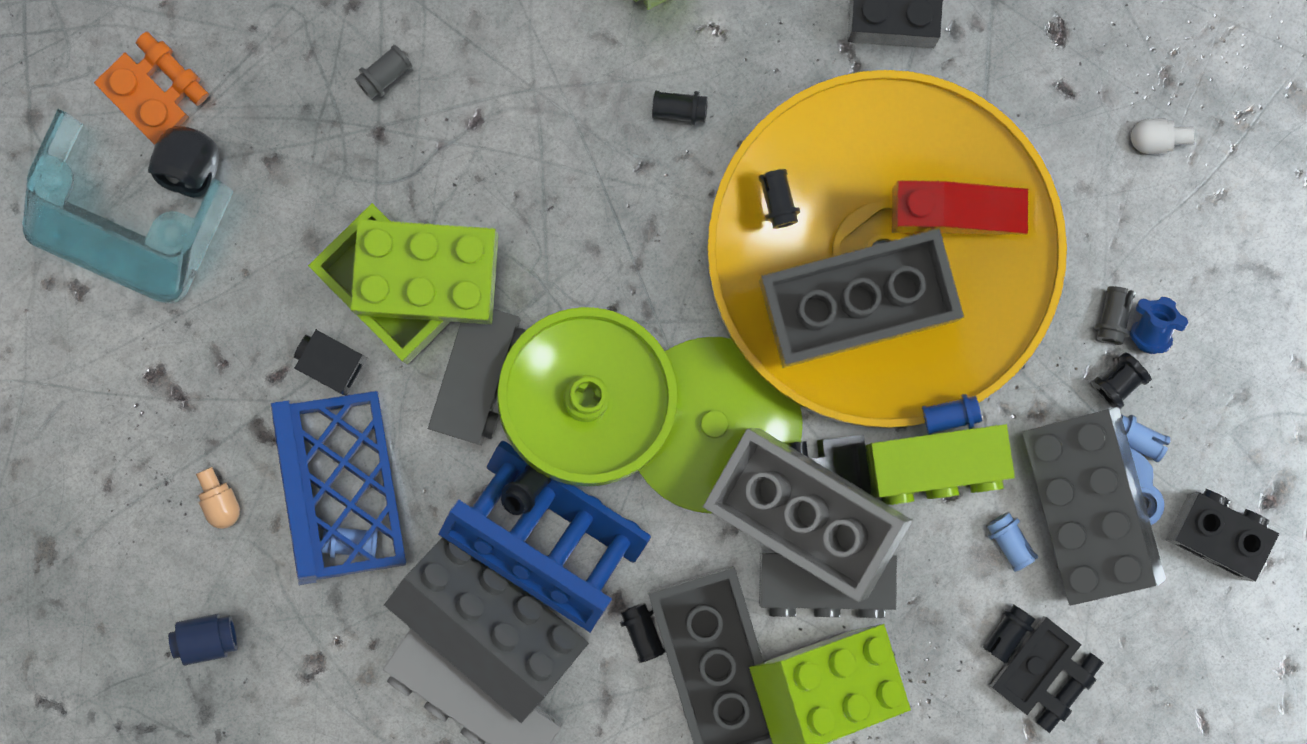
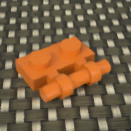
M145 32L135 42L146 54L144 59L137 64L125 52L93 83L155 145L167 129L181 126L189 118L178 106L186 96L198 106L208 98L209 93L199 84L200 78L191 69L185 70L172 56L173 50L164 41L158 42L149 32ZM159 68L173 81L172 86L166 92L150 78Z

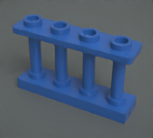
M501 441L487 465V469L493 472L495 476L472 507L458 499L450 510L438 535L590 633L612 600V598L601 592L622 557L630 562H636L651 536L635 522L623 518L603 505L598 498L586 494L574 485L565 484L553 479L535 498L533 509L526 514H522L511 531L508 532L488 519L487 516L502 497L503 487L509 482H514L528 464L518 455L512 445L506 441ZM550 509L570 522L550 554L545 556L525 543V541L546 510ZM585 533L608 547L586 581L563 567Z

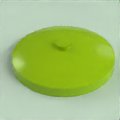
M594 307L571 308L553 313L537 321L513 344L504 361L499 377L497 390L498 412L503 430L510 444L518 455L536 471L548 478L569 485H606L625 479L639 471L654 458L663 446L671 431L676 415V378L664 349L655 337L640 324L627 316L606 309Z
M725 337L696 338L675 345L665 351L676 378V415L671 431L661 449L647 465L639 470L647 484L664 499L684 509L701 513H712L703 508V505L747 428H760L788 446L789 443L801 442L803 420L801 406L778 392L764 380L747 362L733 340Z

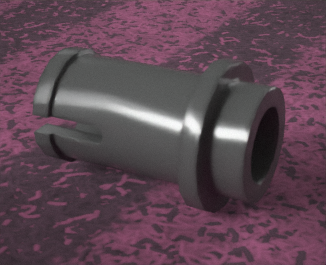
M393 45L388 52L367 69L361 67L359 69L360 75L355 78V81L370 99H373L376 95L382 97L385 95L383 90L413 66L406 55L396 45Z
M1109 286L1107 288V297L1101 323L1095 325V330L1098 332V340L1109 344L1122 345L1124 338L1129 337L1130 331L1126 328L1133 298H1135L1136 294L1134 291H1128L1127 288Z

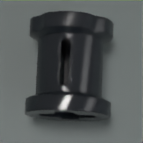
M1127 352L1119 357L1120 362L1103 378L1096 377L1092 381V386L1096 392L1112 408L1119 406V409H1122L1124 407L1123 401L1141 384L1146 385L1152 380L1150 374L1140 362Z

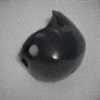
M174 126L167 129L155 144L148 172L152 174V177L160 186L170 191L179 192L187 197H200L210 189L219 165L217 145L214 140L197 129ZM166 176L172 177L179 181L177 183H172L166 178Z

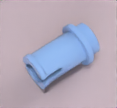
M1121 415L1130 448L1151 458L1155 462L1162 460L1168 450V447L1163 445H1169L1171 438L1138 423L1134 415H1129L1128 417Z
M1007 512L987 525L990 531L988 538L996 540L1011 564L1013 571L1017 572L1033 563L1038 558V555L1033 551L1017 526L1020 522L1018 517L1013 518Z
M337 529L338 532L357 545L368 532V530ZM325 530L323 532V538L327 534ZM378 530L374 532L362 548L375 558ZM333 536L322 549V553H328L330 558L334 559L336 554L351 555L353 552L352 549Z

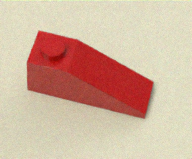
M897 181L892 188V233H924L940 228L941 233L1027 235L1028 189L947 181Z

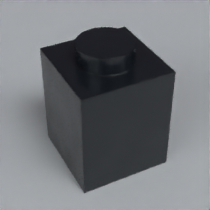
M315 330L312 337L306 334L299 343L294 353V358L298 360L294 369L347 396L368 357Z

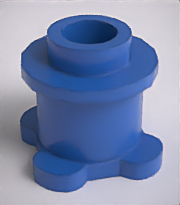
M1160 297L1159 300L1152 301L1140 299L1136 310L1142 316L1138 322L1131 326L1130 336L1136 346L1143 352L1149 354L1168 352L1173 345L1172 335L1175 329L1178 331L1185 330L1188 325V319L1179 313L1176 309V303L1170 298Z

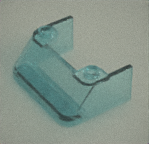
M57 109L27 175L22 224L26 240L37 248L164 304L178 302L187 294L234 191L223 182L213 178L195 218L175 211L163 213L155 219L147 237L69 203L67 200L74 186V174L66 160L83 124L68 113Z

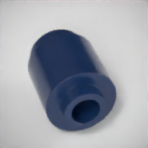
M219 613L176 622L175 631L168 634L173 659L180 658L184 666L225 658L228 656V652L237 651L238 649L237 635L232 617H221Z

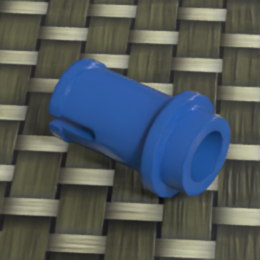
M962 394L960 400L922 407L925 426L929 435L966 425L969 429H973L974 424L982 422L976 396L968 397L967 394Z

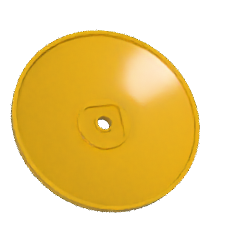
M876 70L842 75L815 84L792 96L758 123L732 157L721 179L710 218L707 253L711 286L721 319L741 354L764 380L796 404L821 416L864 427L895 428L925 424L922 407L960 400L962 394H967L968 397L976 396L978 403H980L1017 374L1035 352L1055 315L1066 272L1067 241L1062 207L1052 177L1030 140L1011 119L976 93L953 82L910 71ZM786 169L794 205L799 207L801 211L797 215L799 222L789 227L772 229L771 222L765 220V216L769 213L758 176L769 171ZM897 181H947L1028 189L1027 235L941 233L964 318L954 323L782 368L759 284L761 276L872 247L878 241L890 242L920 234L892 233V188Z

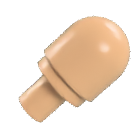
M213 467L197 473L196 476L203 489V492L198 494L200 499L198 503L207 522L219 529L231 527L236 523L240 515V507L232 488L228 487L227 482L220 485Z

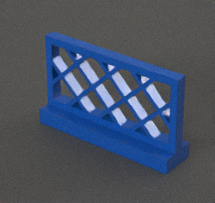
M378 391L289 404V400L271 403L298 585L316 583V580L406 566ZM370 404L372 421L363 433H360L342 420L351 407ZM342 408L337 415L329 411ZM319 412L332 422L321 437L316 440L302 430L300 414ZM337 425L358 439L344 458L323 444ZM373 429L376 443L368 438ZM304 440L313 445L307 455ZM362 443L378 453L379 464L370 476L349 463ZM318 450L339 464L325 483L310 474L308 469V463ZM344 468L365 482L351 501L330 488ZM380 471L382 475L383 486L374 480L380 473ZM311 483L320 488L314 498ZM369 486L384 495L387 506L377 519H374L356 506ZM325 493L346 507L332 527L318 518L315 513V506ZM351 511L372 525L358 545L337 531ZM387 515L389 517L390 529L382 524ZM318 526L327 532L321 542ZM376 529L392 539L395 556L376 559L362 548ZM332 536L353 550L344 564L324 567L322 549ZM358 554L367 560L352 563Z

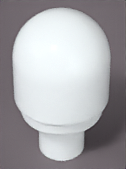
M1167 118L1144 119L1133 127L1131 142L1141 153L1167 154V151H1174V145L1194 144V127H1174V121H1167Z

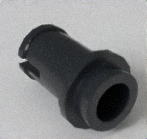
M655 90L652 118L691 121V126H696L697 122L705 123L708 97L700 96V91H695L694 95Z
M786 169L773 170L758 176L769 213L765 216V220L771 222L772 229L789 227L799 222L797 215L801 211L799 207L794 205Z
M527 465L514 482H509L503 487L502 506L513 515L530 512L535 506V498L552 479Z
M641 603L620 612L623 618L620 625L621 627L626 626L639 663L652 660L666 653L651 619V616L654 614L653 609L648 610L646 604Z
M1015 604L1012 605L1009 611L1003 610L1002 613L1005 614V617L988 642L983 646L986 651L991 652L993 656L1006 664L1027 631H1034L1031 625L1036 620Z

